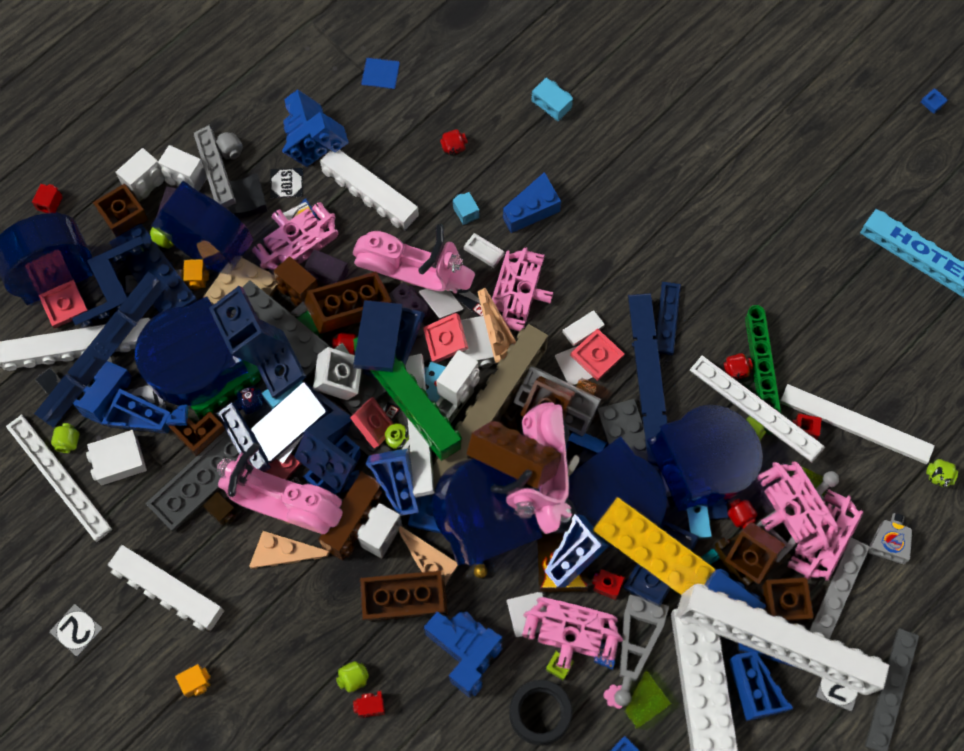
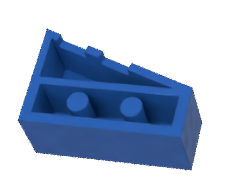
M545 172L503 208V219L511 233L560 212L561 201Z

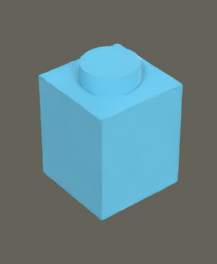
M469 192L459 194L453 199V209L463 225L479 218V208Z

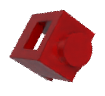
M798 414L795 420L792 419V422L799 428L805 427L807 430H802L816 440L819 438L821 417Z
M601 569L600 574L595 573L592 584L595 585L593 591L616 600L625 577H620ZM607 579L611 581V584L605 585L604 580Z
M377 691V696H374L373 693L362 694L361 698L353 701L354 713H358L360 718L385 715L381 691Z

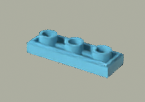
M703 479L686 481V489L684 491L690 533L698 536L699 540L712 538ZM696 508L701 509L699 513L694 512Z

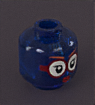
M254 386L237 392V400H234L238 410H243L247 415L262 409V403L265 402L260 389H256Z

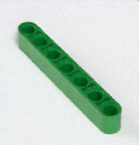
M753 305L747 312L745 323L753 365L756 396L764 402L771 403L773 408L781 414L765 310L759 305ZM752 314H755V315H757L759 318H758V319H755V318H753L751 315H752ZM754 332H759L762 336H757ZM757 349L763 350L764 354L758 353ZM759 367H765L767 372L761 371ZM762 385H768L770 390L764 389ZM764 429L766 434L773 435L769 430Z

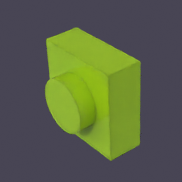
M556 651L546 667V671L564 681L574 661L571 660L570 669H564L566 660L563 661L562 668L558 667L557 663L560 653Z

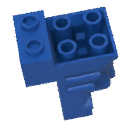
M298 89L284 99L285 107L290 113L283 121L284 130L288 135L286 137V144L282 149L284 154L308 167L329 150L336 153L349 143L344 127L325 115L319 103Z
M467 611L458 613L450 621L439 612H436L425 625V634L459 662L449 675L450 682L469 698L472 694L476 696L483 687L481 674L489 667V660L492 656L496 658L502 651V637L489 628L486 630Z

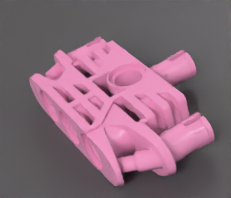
M321 202L317 203L319 207L315 204L312 208L313 212L321 219L320 221L315 218L309 208L290 221L281 210H277L278 215L274 212L272 218L280 227L263 239L266 247L273 254L269 255L262 244L257 245L259 249L256 246L252 249V252L261 261L260 267L275 270L278 267L276 264L282 263L289 256L300 264L324 248L338 236V230L334 228L335 214H330ZM295 231L293 235H288L289 232Z
M528 247L509 254V251L506 252L492 298L497 309L503 312L502 318L508 328L520 331L525 327L533 299L551 304L553 292L536 288L545 255L527 251ZM509 259H518L517 262L509 261ZM524 289H527V290H529L530 292H529V293H523V292H521V291L524 290Z
M792 462V465L772 463V468L757 475L758 481L762 480L760 484L763 487L777 478L781 480L764 491L777 512L762 519V525L771 522L764 527L769 531L775 526L784 523L796 543L814 534L815 538L800 545L802 551L810 547V549L804 552L806 557L821 548L827 550L832 534L838 533L839 529L809 478L797 462ZM793 471L794 475L790 477L787 472ZM786 507H790L794 510L793 516H790L786 513ZM826 525L829 529L824 533L822 527Z
M830 489L827 491L828 494L825 495L823 502L824 504L826 501L831 503L826 507L834 520L837 516L839 517L836 521L839 529L838 533L832 534L828 549L821 548L817 558L816 555L819 550L806 557L804 552L810 549V547L803 551L800 548L801 544L815 538V535L812 534L801 540L795 550V556H792V561L788 564V568L805 575L807 580L811 577H826V580L830 579L863 515L862 510L858 511L850 495L846 498ZM847 510L853 513V518L846 515ZM826 525L822 527L824 533L829 529ZM799 555H801V556H802V560H800V559H798V558H796V557H799ZM820 565L828 568L827 571H820L817 569Z
M539 597L537 599L538 604L523 614L526 622L522 636L527 638L530 630L529 639H534L538 622H541L542 626L538 642L561 648L557 666L560 668L563 666V661L566 660L564 669H570L573 652L598 657L602 638L606 639L602 657L607 659L610 651L609 660H615L618 642L623 641L615 626V623L618 621L617 617L590 608ZM541 608H547L546 612H540ZM604 624H609L610 629L604 628ZM572 635L576 640L569 642L565 639V636Z

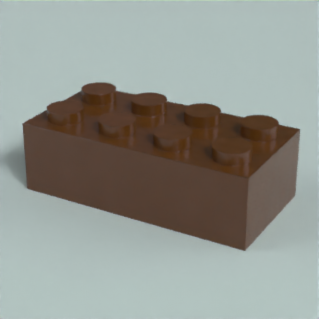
M372 272L307 291L305 305L319 334L361 322L364 300L392 303V300L378 273Z
M490 421L471 434L467 455L516 479L525 470H531L532 476L526 484L537 489L556 475L562 455L555 451L554 448L544 446L538 443L537 440L527 438L518 431L508 429L496 421Z
M363 472L360 473L342 501L340 509L343 514L339 523L335 527H330L329 531L326 534H321L318 539L324 550L329 551L330 554L341 560H344L346 556L349 557L353 552V544L356 540H359L358 531L363 524L366 525L368 522V515L373 507L376 508L379 503L383 504L385 500L384 489L376 479Z
M441 570L360 578L362 617L365 621L435 615L436 612L447 614L445 576Z

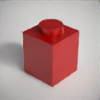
M40 184L32 203L37 211L54 215L61 202L62 195L56 186Z

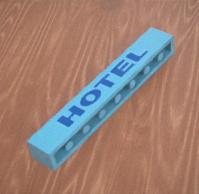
M875 209L860 233L964 298V261L958 260L950 252L942 250L935 243L921 237L919 233L911 231L901 222L890 218L885 212Z

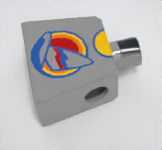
M893 513L891 522L884 520L879 525L867 553L903 565L910 560L912 529L903 526V515Z

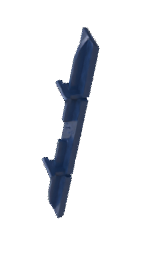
M148 271L118 308V311L114 313L69 369L68 374L61 379L34 414L54 428L86 388L85 386L90 383L167 285Z
M651 293L628 295L633 339H637L632 343V347H634L641 410L642 415L646 414L641 420L644 427L648 464L672 463L667 417L662 415V413L666 412L657 339H653L656 338Z

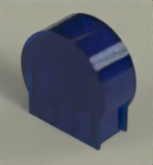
M184 180L162 207L151 225L193 260L203 259L207 268L222 274H230L253 243L251 233L233 213L212 198L194 189Z
M45 213L31 216L11 225L0 234L1 280L6 290L14 296L21 297L26 305L40 300V294L71 280L77 283L94 275L87 261L92 258L91 252L76 221L68 215Z
M207 296L187 307L172 308L159 313L144 326L136 342L135 361L141 376L157 396L174 405L193 406L209 401L218 395L228 382L248 372L243 360L231 355L209 310L212 304Z
M704 405L694 408L685 414L681 420L661 425L659 427L661 431L655 437L647 439L679 512L698 505L713 507L728 503L751 485L761 470L763 453L755 430L741 415L723 406Z
M621 436L568 476L569 490L567 498L573 503L576 514L584 515L593 527L597 525L617 497L659 528L662 527L667 513V494L663 480L649 462L633 453ZM605 540L609 545L607 549L619 550L614 545Z
M475 458L459 461L448 468L440 477L433 494L432 509L436 525L441 534L450 542L457 565L469 564L471 566L542 538L535 514H528L511 507L506 501L509 495L493 493L490 490L492 485L506 486L518 479Z

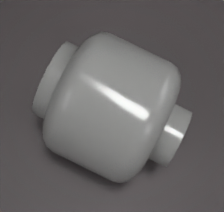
M224 132L218 136L216 145L223 158L236 159L240 156L243 146L234 133Z

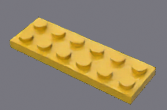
M619 497L615 499L593 529L594 532L681 595L695 584L704 585L716 570Z

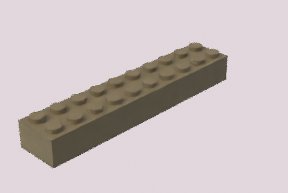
M530 324L525 329L522 328L517 336L518 340L508 348V355L505 360H500L497 365L498 370L494 375L491 374L486 382L487 386L484 390L481 389L479 391L474 406L470 405L467 409L464 421H460L457 424L455 430L462 437L461 450L442 461L436 456L433 461L435 493L430 494V496H434L444 504L475 459L467 455L471 434L490 421L500 422L501 416L515 399L530 367H536L547 350L548 335Z

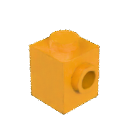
M203 259L184 260L183 281L187 287L192 290L206 288V281L209 280L208 269L206 270Z
M198 664L175 676L183 694L188 698L194 694L198 696L207 690L206 688L211 686L208 681L211 677L207 669H202Z

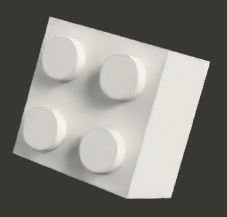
M170 145L158 161L165 181L172 186L177 185L181 187L185 192L197 194L207 179L201 159Z
M143 148L116 171L121 184H126L138 202L147 198L150 192L160 186L165 179L158 161Z
M329 347L320 352L317 356L313 390L345 400H349L357 395L361 369L353 367L355 355Z
M458 350L436 381L438 395L457 407L460 402L464 403L469 395L468 391L471 387H475L480 379L478 361Z
M379 503L376 508L373 507L371 509L366 525L363 524L360 527L358 539L362 548L383 558L397 535L398 528L402 526L400 514Z

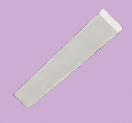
M423 355L409 356L406 363V371L414 375L420 388L426 390ZM408 419L413 494L415 497L434 494L431 447Z
M701 356L690 369L694 375L746 414L757 420L767 430L811 463L825 448L824 445L704 356Z
M787 384L780 400L781 404L810 416L821 417L822 421L924 464L929 462L935 446Z
M20 415L6 426L92 538L98 542L113 529L24 416Z

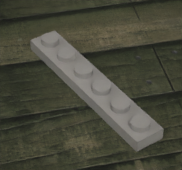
M208 125L194 132V137L216 207L220 211L235 204L236 201L220 151L216 145L213 130Z
M853 538L850 539L809 632H817L824 635V638L830 639L870 546Z

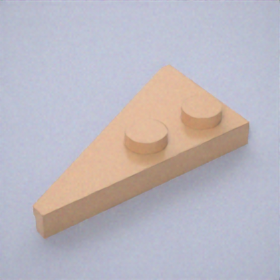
M483 288L478 291V296L494 360L497 363L508 355V348L512 343L515 344L516 340L487 289Z
M400 526L398 531L421 571H443L446 586L459 564Z
M263 531L249 567L257 569V567L290 564L307 559H321L326 556L328 557L329 551Z

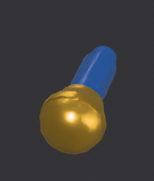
M477 548L474 575L478 578H484L488 572L484 565V552L482 548Z

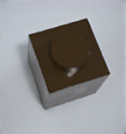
M218 492L203 505L205 510L221 526L231 523L237 513L234 507Z

